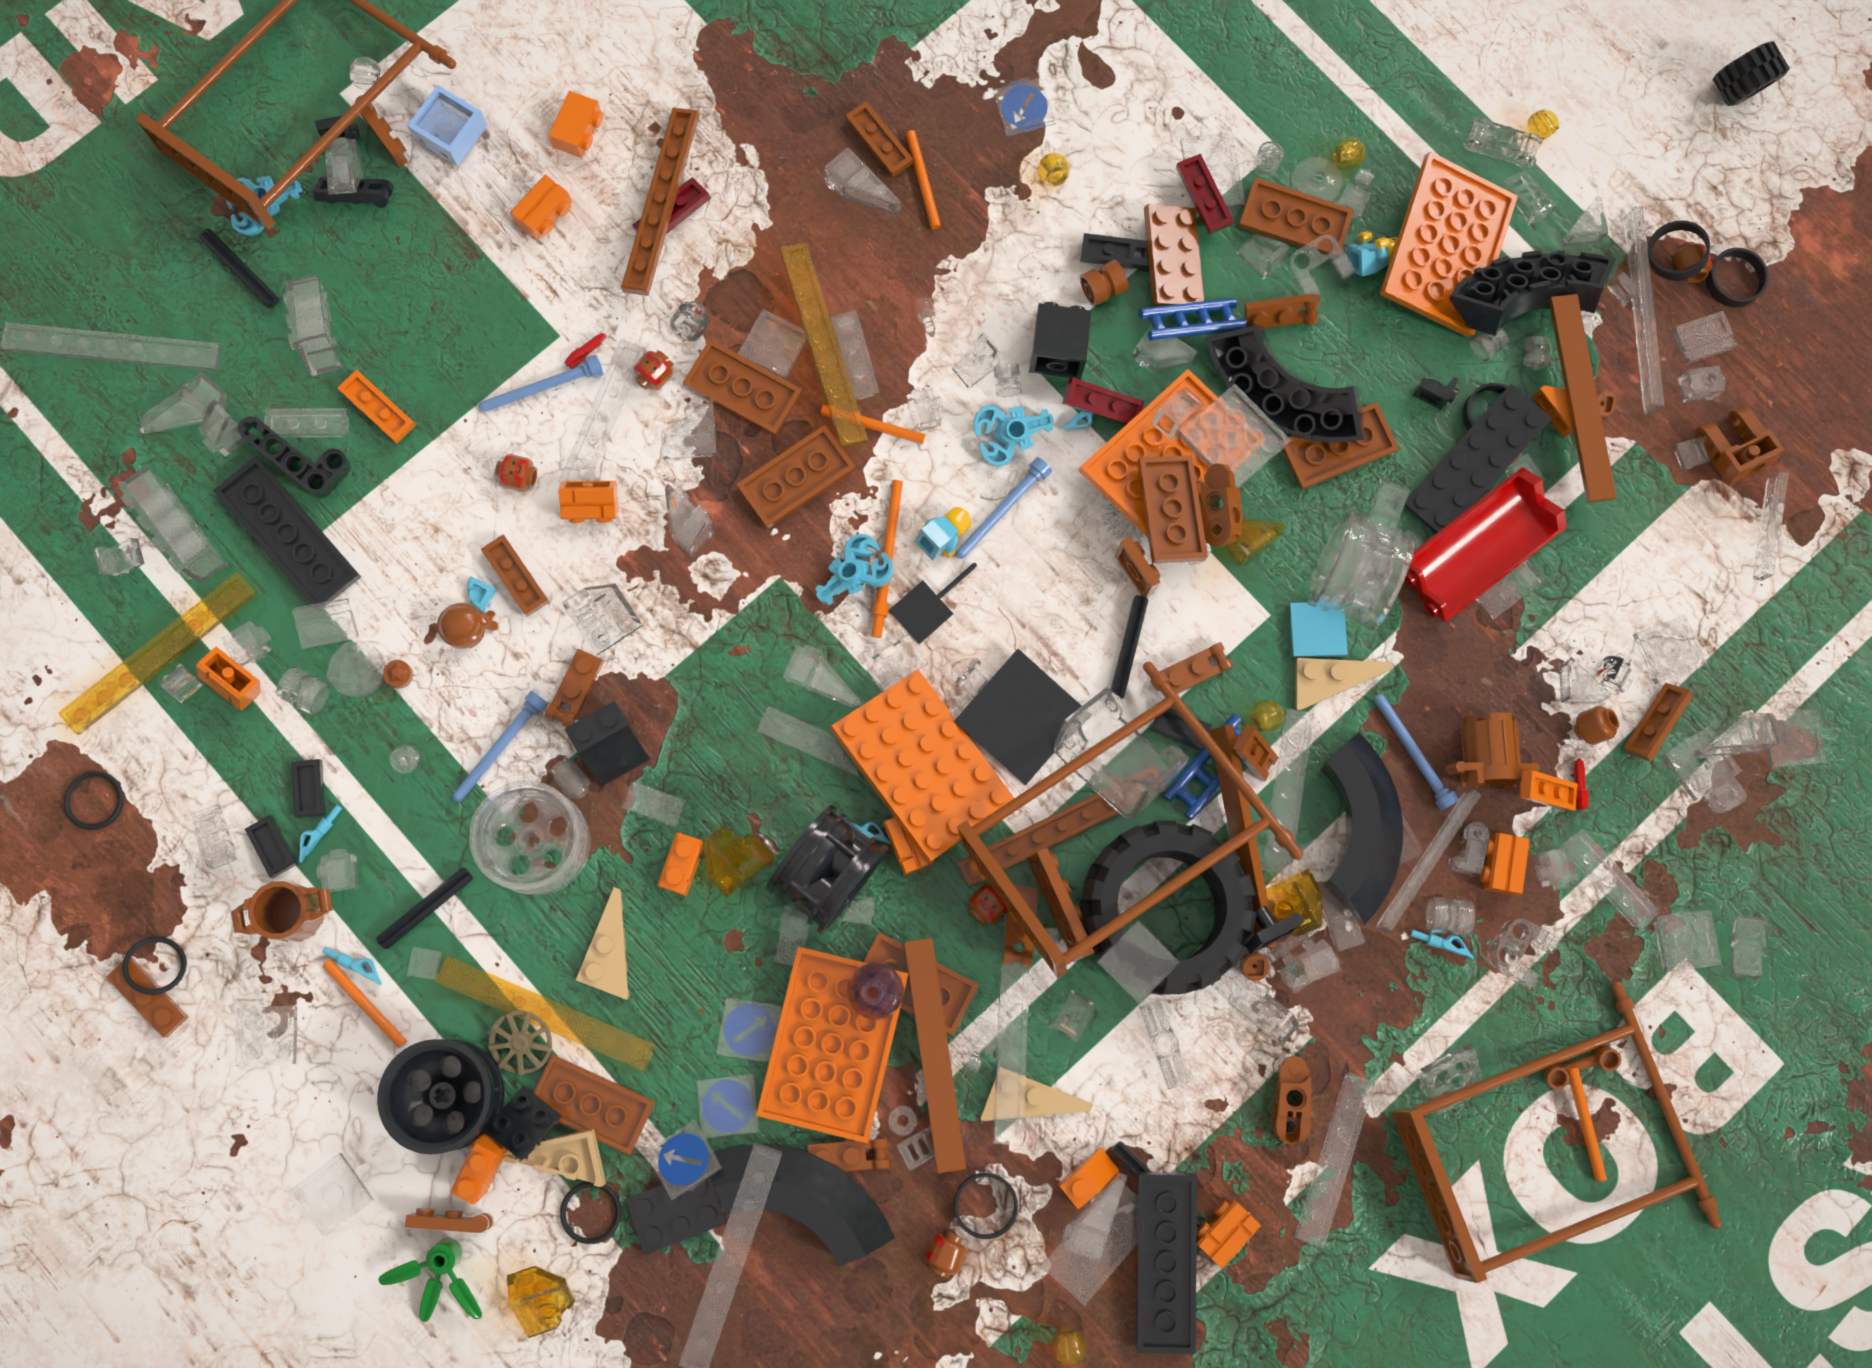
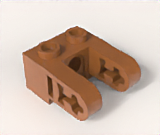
M1745 405L1729 413V422L1744 443L1741 446L1737 444L1732 447L1713 422H1708L1695 429L1697 442L1728 487L1774 465L1785 451L1770 429L1766 430L1752 410Z

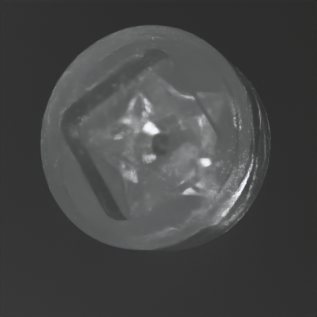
M401 745L391 753V766L401 774L411 773L420 764V754L411 745Z

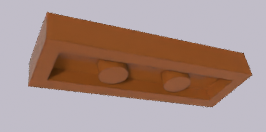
M867 101L845 115L848 124L892 178L913 164V158Z
M504 534L481 548V551L526 617L550 602Z
M1665 682L1624 746L1626 753L1651 762L1693 697L1691 691Z
M131 957L128 969L132 980L139 986L147 989L161 988ZM122 961L106 978L163 1038H168L189 1017L166 992L157 995H146L132 989L123 977Z

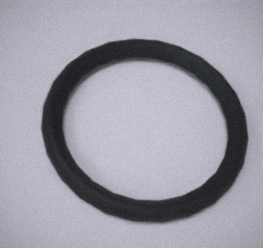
M99 771L87 772L78 776L68 786L64 796V810L67 817L77 827L86 830L101 829L114 822L124 804V792L119 782L110 774ZM91 777L107 779L113 784L118 795L117 807L113 814L98 824H86L79 821L70 808V798L74 788L83 780Z
M157 936L148 937L135 943L127 951L122 963V973L126 983L132 989L146 995L162 994L173 989L183 979L187 968L186 955L179 944L171 939ZM159 942L168 944L177 951L180 957L181 966L177 977L168 985L157 989H147L136 984L132 980L128 969L130 958L134 952L148 943Z
M591 1182L580 1183L573 1187L562 1201L560 1208L561 1224L565 1232L579 1243H600L609 1238L619 1225L621 1219L620 1200L616 1193L607 1185L597 1187ZM595 1187L605 1191L612 1198L615 1206V1218L610 1229L595 1238H585L576 1234L570 1228L566 1218V1208L571 1197L581 1189Z

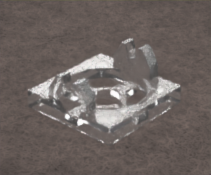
M1470 1043L1420 1069L1421 1073L1416 1075L1420 1081L1421 1089L1429 1100L1443 1096L1439 1094L1447 1090L1453 1092L1484 1080L1475 1048ZM1462 1061L1466 1070H1457L1455 1064ZM1447 1070L1448 1074L1444 1081L1435 1086L1437 1075ZM1461 1076V1080L1456 1086H1449L1452 1078ZM1463 1101L1452 1104L1450 1106H1447L1434 1112L1437 1115L1445 1112L1446 1110L1460 1104Z

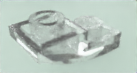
M1738 915L1735 917L1730 946V975L1754 979L1762 977L1761 949L1766 946L1765 919Z

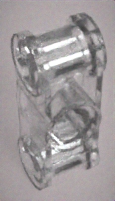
M1475 117L1470 120L1469 126L1471 129L1468 137L1463 141L1464 148L1471 152H1478L1495 159L1516 164L1522 168H1533L1536 165V154L1543 144V139L1539 135L1498 124L1483 117ZM1499 141H1503V142H1505L1507 145H1503V144L1500 143Z

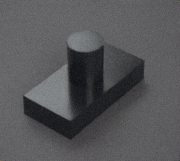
M1264 906L1256 911V922L1262 931L1256 933L1245 944V947L1250 954H1253L1292 934L1304 923V920L1299 913H1296L1277 922L1268 907Z

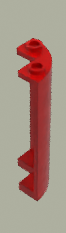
M1522 467L1401 561L1404 570L1402 577L1409 586L1413 587L1425 603L1426 611L1432 617L1438 616L1446 623L1567 528L1565 510L1545 498L1542 479Z

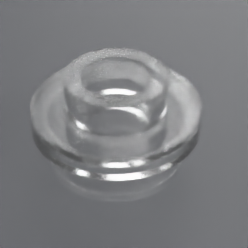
M899 1106L890 1113L889 1126L894 1133L908 1135L916 1128L917 1116L911 1108ZM905 1115L908 1117L909 1122L906 1126H900L897 1123L899 1116Z

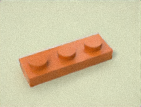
M357 369L338 387V390L396 444L416 426L405 413Z
M1522 770V779L1519 784L1520 798L1565 811L1576 810L1577 783L1533 770Z

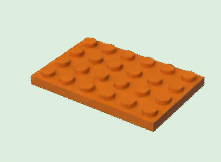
M1432 152L1427 153L1424 156L1380 295L1468 338L1473 336L1476 330L1470 329L1449 300L1450 295L1464 278L1468 279L1474 274L1475 269L1488 267L1493 260L1499 258L1518 196Z
M1187 369L1090 457L1078 471L1148 538L1137 466L1139 458L1192 455L1199 503L1201 504L1200 482H1204V475L1212 464H1226L1232 472H1235L1265 441Z
M917 669L833 724L830 730L929 864L961 841L957 828L958 825L967 820L972 827L1013 800L1014 797L966 732L954 722V716L919 669Z
M798 946L756 1116L868 1144L909 973Z

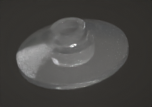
M1310 157L1304 159L1295 167L1291 176V186L1293 190L1333 202L1342 190L1343 178L1339 168L1330 160L1322 157ZM1315 175L1321 176L1323 180L1316 179Z

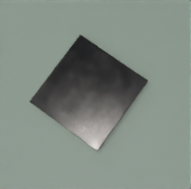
M1017 649L954 722L1018 780L1027 785L1089 712L1021 650Z

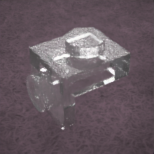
M128 538L111 548L97 547L94 549L99 573L102 575L124 576L145 564L137 538Z

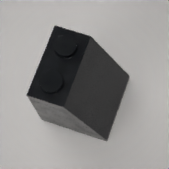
M1055 302L1038 304L1029 373L1065 378L1073 377L1081 380L1087 360L1091 310H1085L1084 307L1077 305L1063 307Z
M615 701L565 728L577 753L601 787L650 760L626 715Z

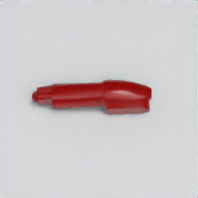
M600 333L580 348L571 352L564 362L565 365L569 366L570 369L576 368L586 360L585 358L588 354L602 345V341L606 339L607 334Z
M1578 758L1574 765V783L1578 784L1576 807L1578 811H1583L1588 808V790L1586 789L1584 761Z

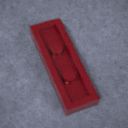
M1201 153L1178 162L1176 165L1177 172L1208 235L1232 226L1234 220Z
M693 177L679 187L666 234L711 199L709 193ZM640 219L632 225L636 233L638 230Z
M1072 377L1068 380L1062 404L1127 425L1142 411L1144 401Z

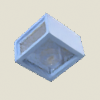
M437 85L407 127L416 142L458 167L487 128V124L480 110Z

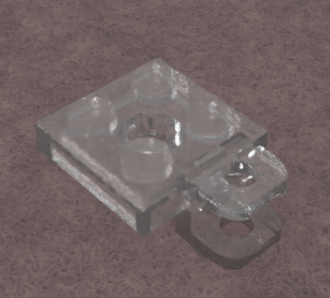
M1707 726L1661 755L1692 800L1696 801L1703 797L1715 813L1722 814L1746 800L1744 789L1734 777L1741 773L1742 770L1710 726ZM1697 757L1700 760L1705 759L1707 761L1704 765L1706 770L1696 766Z

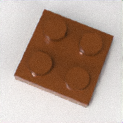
M1128 537L1120 543L1115 557L1141 596L1148 598L1154 594L1161 582L1159 580L1160 573L1153 564L1149 565L1144 558L1145 552L1140 543L1134 542L1131 537Z

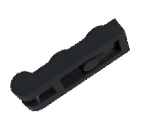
M320 177L313 190V196L315 201H326L327 203L352 202L354 204L373 203L379 208H384L387 206L389 197L393 193L394 185L385 179Z
M1084 233L1080 262L1105 264L1115 259L1121 267L1136 268L1143 272H1150L1147 241ZM1135 251L1142 253V256L1134 257Z

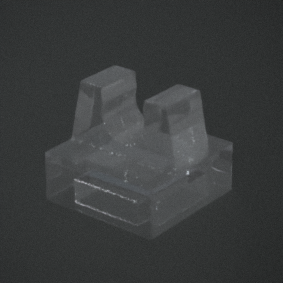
M181 664L170 675H165L160 682L162 688L180 703L203 686L200 680Z

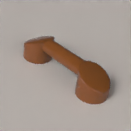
M1602 1046L1594 1049L1589 1056L1560 1066L1555 1064L1546 1068L1544 1080L1553 1089H1563L1569 1082V1074L1566 1068L1577 1066L1578 1070L1581 1071L1598 1065L1606 1071H1614L1621 1064V1055L1611 1047Z

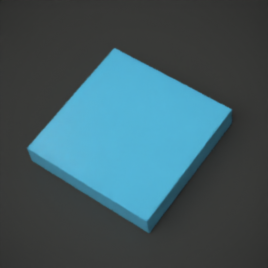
M1344 602L1290 603L1288 605L1292 658L1346 657L1348 655Z

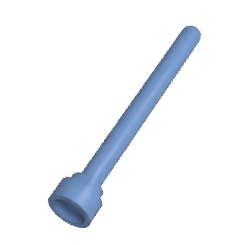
M597 355L586 358L587 361L582 362V366L480 402L478 407L480 411L486 412L586 375L588 378L592 376L593 378L604 375Z
M1036 457L1029 465L1030 469L1028 470L1029 474L957 549L956 556L959 559H963L1036 481L1045 480L1051 474L1052 469L1044 460Z
M532 690L524 698L526 700L523 704L525 707L453 793L452 798L455 802H461L530 717L533 714L536 715L539 711L542 712L549 703Z
M1377 694L1374 697L1375 703L1436 795L1434 797L1437 800L1435 804L1440 812L1459 801L1454 791L1451 792L1449 788L1445 789L1385 696Z

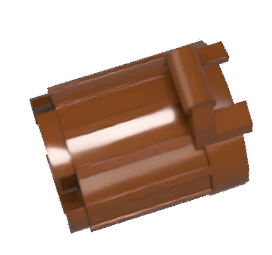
M1503 712L1489 713L1490 717H1481L1477 721L1476 714L1462 718L1463 761L1448 764L1445 768L1448 775H1460L1461 788H1466V785H1503L1504 789L1516 788V783H1520L1522 779V770L1540 771L1537 763H1521L1518 722L1515 721V715L1512 716L1511 713Z
M275 881L261 886L253 894L252 898L245 899L243 904L231 911L234 933L260 934L274 940L303 942V940L316 934L320 925L323 924L324 916L333 911L329 889L307 888L285 881ZM247 910L248 917L251 925L248 926L245 925L243 911Z

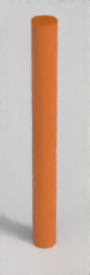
M910 130L905 135L911 157L913 158L930 227L932 230L940 228L941 224L916 132Z
M824 404L821 409V415L919 444H923L926 434Z
M332 959L323 964L322 967L398 1049L407 1043L405 1037Z
M1577 1066L1569 1067L1566 1070L1569 1074V1082L1596 1182L1605 1181L1607 1177L1580 1073Z

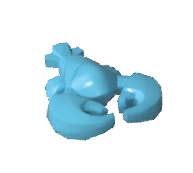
M270 176L258 177L256 179L260 184L258 186L246 178L236 179L252 190L259 199L275 185ZM295 180L266 209L271 217L280 211L279 205L290 195L295 199L300 197L299 193L302 192L301 184ZM226 200L229 209L235 211V206ZM239 212V216L243 218L241 222L235 214L231 215L233 228L242 235L254 236L264 229L263 226L243 212Z
M992 404L981 407L973 421L976 437H981L982 424H985L983 432L986 435L991 431L995 421H997L999 424L994 430V437L1004 444L1003 448L992 441H987V445L992 448V451L989 452L983 442L980 443L979 451L983 459L990 465L998 467L1008 464L1013 458L1017 443H1019L1020 451L1027 450L1033 446V441L1029 435H1033L1042 428L1048 433L1053 430L1054 419L1052 414H1049L1047 409H1042L1040 417H1024L1023 407H1010L1008 410L1011 417H1008L999 407Z
M857 534L852 536L844 547L845 561L841 562L840 558L836 557L831 565H829L828 568L834 575L827 582L826 586L818 585L815 588L817 591L816 596L823 604H832L833 596L848 590L850 595L861 591L864 588L863 585H860L862 583L877 588L883 587L891 581L894 573L893 563L884 552L881 553L884 561L883 565L880 566V560L876 558L872 565V574H869L870 563L856 559V557H870L874 555L871 550H866L867 547L880 551L878 543L869 535Z

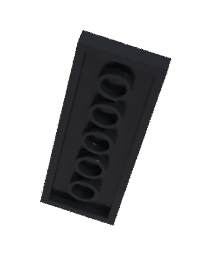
M1510 384L1407 497L1402 505L1437 534L1482 497L1552 418L1514 385Z
M257 456L213 490L318 612L362 577Z
M1138 1172L1137 1353L1196 1354V1173Z

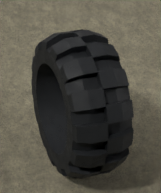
M1159 820L1142 826L1137 825L1120 834L1101 851L1093 864H1091L1083 882L1084 889L1082 900H1080V911L1083 916L1081 922H1083L1088 936L1119 916L1118 896L1120 887L1125 876L1135 864L1151 858H1172L1192 866L1223 844L1212 836L1213 832L1196 824L1191 826L1179 824L1176 820ZM1233 851L1200 874L1211 890L1215 905V919L1208 939L1193 955L1183 960L1156 958L1138 948L1122 927L1093 947L1095 958L1098 957L1108 969L1107 972L1123 984H1129L1140 989L1141 992L1156 995L1185 994L1204 989L1219 981L1221 976L1229 969L1234 968L1246 952L1245 944L1249 935L1254 932L1257 913L1253 912L1252 896H1255V891L1250 875H1245L1238 862L1241 858Z

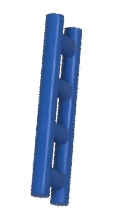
M1236 298L1142 308L1138 311L1140 319L1149 318L1154 330H1149L1147 334L1150 341L1233 331L1246 328L1247 326L1245 319H1235L1231 309L1237 307ZM1220 310L1224 321L1212 322L1208 311ZM1197 313L1201 324L1189 325L1184 314ZM1173 316L1178 327L1165 328L1161 317Z
M1233 714L1223 726L1233 724L1236 737L1241 733L1237 728L1241 719ZM1205 747L1163 794V797L1169 802H1172L1176 796L1189 807L1184 812V815L1191 821L1220 789L1218 774L1213 778L1201 768L1211 757V754ZM1193 776L1206 786L1197 798H1194L1184 789Z

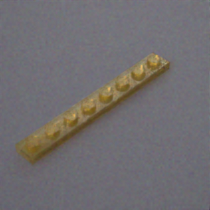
M804 242L780 248V255L840 447L844 449L867 443V434L807 244Z
M237 571L68 704L58 714L75 734L81 735L258 593L243 575Z
M451 956L446 957L435 981L438 984L506 1013L512 1011L533 1013L544 1021L550 1032L641 1071H645L656 1046L652 1042ZM515 1016L522 1020L526 1018V1016ZM531 1019L530 1023L542 1028L537 1021Z

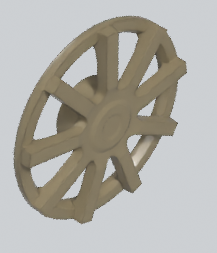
M512 1011L500 1017L492 1026L488 1048L501 1069L504 1068L509 1072L523 1075L538 1070L546 1063L552 1050V1037L547 1025L535 1014L527 1011ZM514 1016H526L522 1029H517ZM506 1019L509 1022L512 1034L499 1027ZM531 1019H534L542 1026V1028L533 1033L527 1031ZM543 1032L546 1033L547 1045L534 1043L533 1038ZM496 1033L508 1039V1042L495 1044ZM510 1048V1052L502 1059L497 1049ZM531 1048L546 1051L541 1061L533 1055ZM514 1054H517L518 1068L507 1063ZM524 1054L531 1060L534 1066L524 1068Z

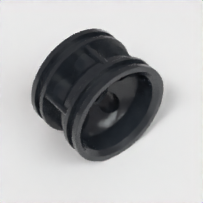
M833 804L827 807L802 834L779 864L765 887L769 894L774 891L778 893L776 899L779 902L786 899L808 916L807 924L810 926L814 923L819 925L817 932L821 935L828 930L847 908L889 850L885 845L880 848L876 846L878 840L875 837L869 838L847 820L846 814L842 813L838 816L836 814L837 807Z
M425 1040L402 1050L385 1069L377 1093L378 1112L385 1130L401 1146L421 1154L446 1153L466 1148L472 1145L480 1135L484 1134L483 1129L504 1106L505 1085L499 1066L492 1056L481 1047L463 1040ZM450 1056L456 1057L461 1064V1071L456 1077H450L444 1071V1062ZM419 1070L425 1071L431 1078L429 1088L424 1091H418L412 1085V1077ZM473 1081L480 1085L481 1098L476 1103L470 1102L465 1095L467 1085ZM442 1090H450L451 1094L448 1095L450 1100L442 1101L441 1096L444 1095L441 1092ZM422 1104L428 1105L433 1111L431 1121L425 1126L417 1124L414 1119V1111ZM455 1111L460 1112L464 1117L463 1128L458 1133L450 1131L447 1126L449 1115Z

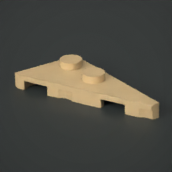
M1297 658L1295 660V711L1299 712L1304 708L1392 670V662Z
M614 887L576 980L628 1000L630 995L627 981L628 968L625 953V928L623 926V899L621 898V890Z
M999 1067L980 1120L990 1121L1091 1111L1093 1104Z
M594 1129L540 1140L541 1145L539 1147L536 1145L535 1149L528 1155L529 1158L521 1161V1164L532 1166L535 1170L553 1175L561 1174L565 1178L572 1180H584L594 1183V1186L597 1187L606 1184ZM507 1150L503 1160L513 1164L520 1163Z

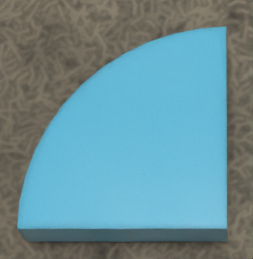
M470 576L467 586L470 601L477 609L485 612L497 590Z

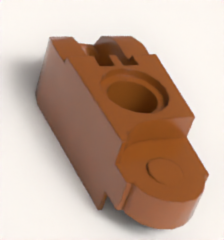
M1215 463L1207 469L1204 475V482H1200L1201 515L1205 541L1211 546L1225 547L1236 542L1242 535L1243 514L1240 488L1235 487L1234 472L1226 464ZM1221 498H1222V500H1223V505H1222V507L1220 508L1219 502H1220V500H1221Z
M1297 1056L1285 1058L1278 1067L1271 1122L1272 1133L1275 1138L1289 1145L1304 1141L1309 1136L1311 1129V1076H1309V1067H1307L1305 1061ZM1291 1090L1296 1091L1299 1098L1294 1106H1290L1286 1099L1288 1092ZM1288 1121H1291L1294 1125L1291 1132H1286V1123Z

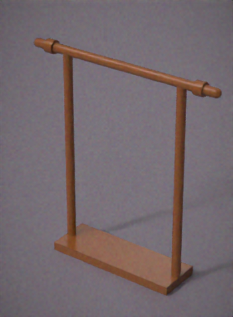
M282 0L158 122H155L143 112L135 118V121L160 153L269 231L276 223L266 209L422 51L428 54L429 59L439 65L443 64L449 69L456 67V61L447 55L446 50L438 45H432L368 1L348 0L413 45L261 199L252 190L167 129L298 0Z
M1145 662L1143 670L1150 677L1152 686L1156 691H1161L1165 699L971 827L967 820L957 826L962 846L1057 979L1067 973L1066 965L1268 827L1276 836L1274 840L1281 848H1285L1293 859L1300 860L1303 857L1302 850L1294 842L1295 837L1289 829L1282 827L1169 685L1170 680L1163 672H1159L1152 662ZM1173 707L1261 819L1062 954L978 836Z
M1613 981L1611 989L1616 998L1614 1004L1618 1013H1622L1626 1025L1412 1108H1399L1391 1112L1455 1278L1474 1283L1482 1282L1487 1279L1486 1272L1693 1188L1699 1198L1696 1201L1700 1211L1705 1213L1709 1225L1713 1229L1721 1227V1220L1716 1211L1718 1205L1714 1196L1709 1194L1633 1009L1635 1006L1631 997H1627L1620 981ZM1631 1035L1689 1177L1480 1261L1424 1115Z

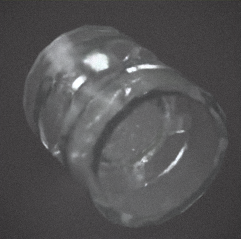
M293 666L281 678L276 690V696L292 705L296 703L297 708L313 716L327 702L331 692V685L317 677L311 678L310 673L297 666Z
M1444 897L1429 898L1426 908V927L1429 933L1447 934L1450 930L1455 935L1470 936L1472 934L1475 923V907L1472 900L1453 899L1450 902L1448 898Z

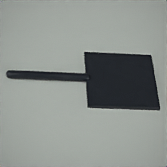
M972 563L937 595L922 580L889 609V612L918 644L922 643L954 614L941 598L977 567V563Z

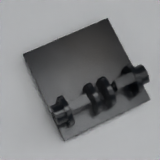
M523 1086L483 1131L512 1153V1156L521 1163L523 1159L527 1160L529 1158L528 1155L535 1149L536 1145L538 1147L541 1145L539 1141L541 1139L545 1140L547 1138L546 1134L559 1125L558 1121L562 1115Z

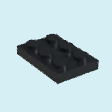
M709 1167L706 1168L699 1179L691 1184L679 1186L668 1182L626 1198L644 1255L728 1223L716 1194Z

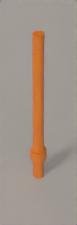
M900 480L892 481L883 552L890 557L891 561L893 560L903 481ZM889 582L883 587H878L876 603L872 605L871 615L874 618L871 637L882 638L884 618H887L889 606L886 605Z

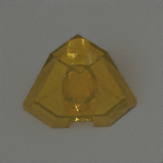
M1245 518L1242 520L1243 531L1241 537L1236 542L1225 546V548L1241 566L1279 537L1287 527L1283 523Z
M721 827L703 840L708 878L726 898L744 887L775 858L757 836L746 834L745 837L732 834L731 829Z
M1310 868L1266 888L1270 912L1277 922L1296 913H1299L1304 920V923L1291 935L1299 937L1322 926V892Z
M537 1266L507 1275L509 1305L528 1339L557 1329L562 1322L561 1316L565 1310L571 1309L575 1303V1296L567 1280Z

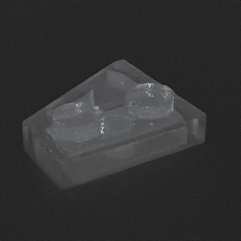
M713 403L705 405L661 430L662 457L664 460L717 456Z

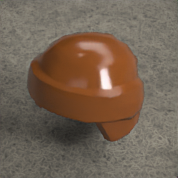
M455 603L449 605L441 612L437 621V629L440 637L446 644L455 648L466 649L477 646L484 637L485 629L497 630L498 624L492 620L495 616V612L492 610L484 613L468 603Z

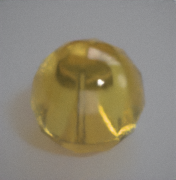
M1548 109L1533 112L1526 125L1528 136L1540 143L1560 129L1558 115Z
M1345 137L1334 146L1333 160L1341 169L1353 170L1364 162L1365 148L1358 138Z
M1049 153L1038 164V176L1046 185L1054 187L1061 185L1070 175V163L1062 154Z
M1265 699L1257 702L1250 712L1251 724L1260 733L1270 734L1278 731L1283 726L1285 720L1283 710L1273 700Z
M1065 1328L1057 1332L1053 1337L1051 1352L1058 1364L1075 1365L1084 1360L1087 1355L1088 1346L1081 1332Z

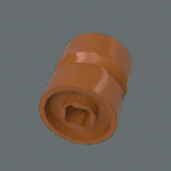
M1115 259L1101 265L1099 271L1092 269L1080 275L1082 290L1092 306L1107 301L1109 295L1116 297L1128 291L1126 275L1121 265Z

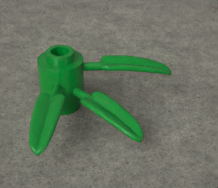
M444 1238L438 1241L428 1251L426 1261L418 1264L416 1260H412L383 1273L378 1278L381 1285H392L417 1277L421 1274V1268L428 1267L435 1274L434 1279H428L419 1309L420 1320L427 1322L433 1314L443 1287V1283L439 1281L440 1277L448 1273L452 1280L449 1289L460 1306L473 1319H480L482 1317V1311L467 1284L462 1278L457 1279L452 1270L462 1257L461 1245L452 1238Z

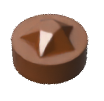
M1608 390L1596 391L1601 417L1611 415L1616 407L1614 394Z
M393 660L385 666L383 677L391 687L404 688L412 681L413 670L406 662Z
M1248 952L1240 960V970L1247 979L1259 981L1268 974L1269 962L1260 952L1253 954Z

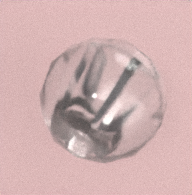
M366 56L357 57L351 63V83L358 89L367 91L382 76L380 65L372 58Z

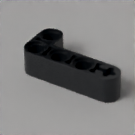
M252 416L245 417L238 425L239 434L248 444L316 498L327 497L347 476L351 469L349 459L339 449H328L313 464L260 419ZM250 429L258 430L264 436L262 440L250 433ZM273 444H281V450L277 454L269 453V449ZM334 458H342V464L339 468H330V462ZM302 461V468L297 472H291L290 467L292 463ZM315 479H324V484L320 489H312V482Z

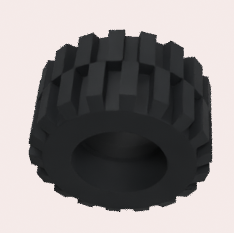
M1771 41L1763 43L1735 59L1717 72L1712 80L1727 106H1735L1781 79L1787 74L1790 67L1776 43Z

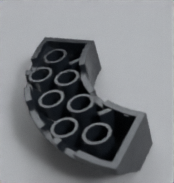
M1557 250V252L1543 255L1541 251L1523 252L1521 257L1512 259L1505 256L1493 260L1488 267L1475 269L1472 276L1468 279L1464 278L1456 286L1449 300L1470 329L1496 336L1502 326L1516 316L1534 310L1550 309L1548 300L1555 296L1578 294L1580 310L1594 314L1616 259L1581 252L1580 256L1565 255V250Z
M1261 325L1205 337L1212 361L1225 382V386L1247 411L1269 426L1283 433L1310 441L1334 443L1364 440L1363 412L1358 386L1328 388L1312 384L1296 376L1274 354L1267 340L1264 327Z
M1359 732L1340 748L1321 769L1336 789L1340 800L1342 799L1346 812L1347 839L1341 860L1324 886L1365 925L1377 912L1395 880L1403 847V820L1398 794L1391 775L1373 746Z
M763 1143L759 1145L742 1144L730 1146L709 1153L714 1188L724 1215L737 1211L760 1209L790 1216L802 1222L821 1238L832 1253L838 1267L867 1256L895 1238L886 1217L878 1204H875L866 1193L865 1188L860 1184L858 1185L837 1165L814 1156L810 1152L794 1147L788 1148Z

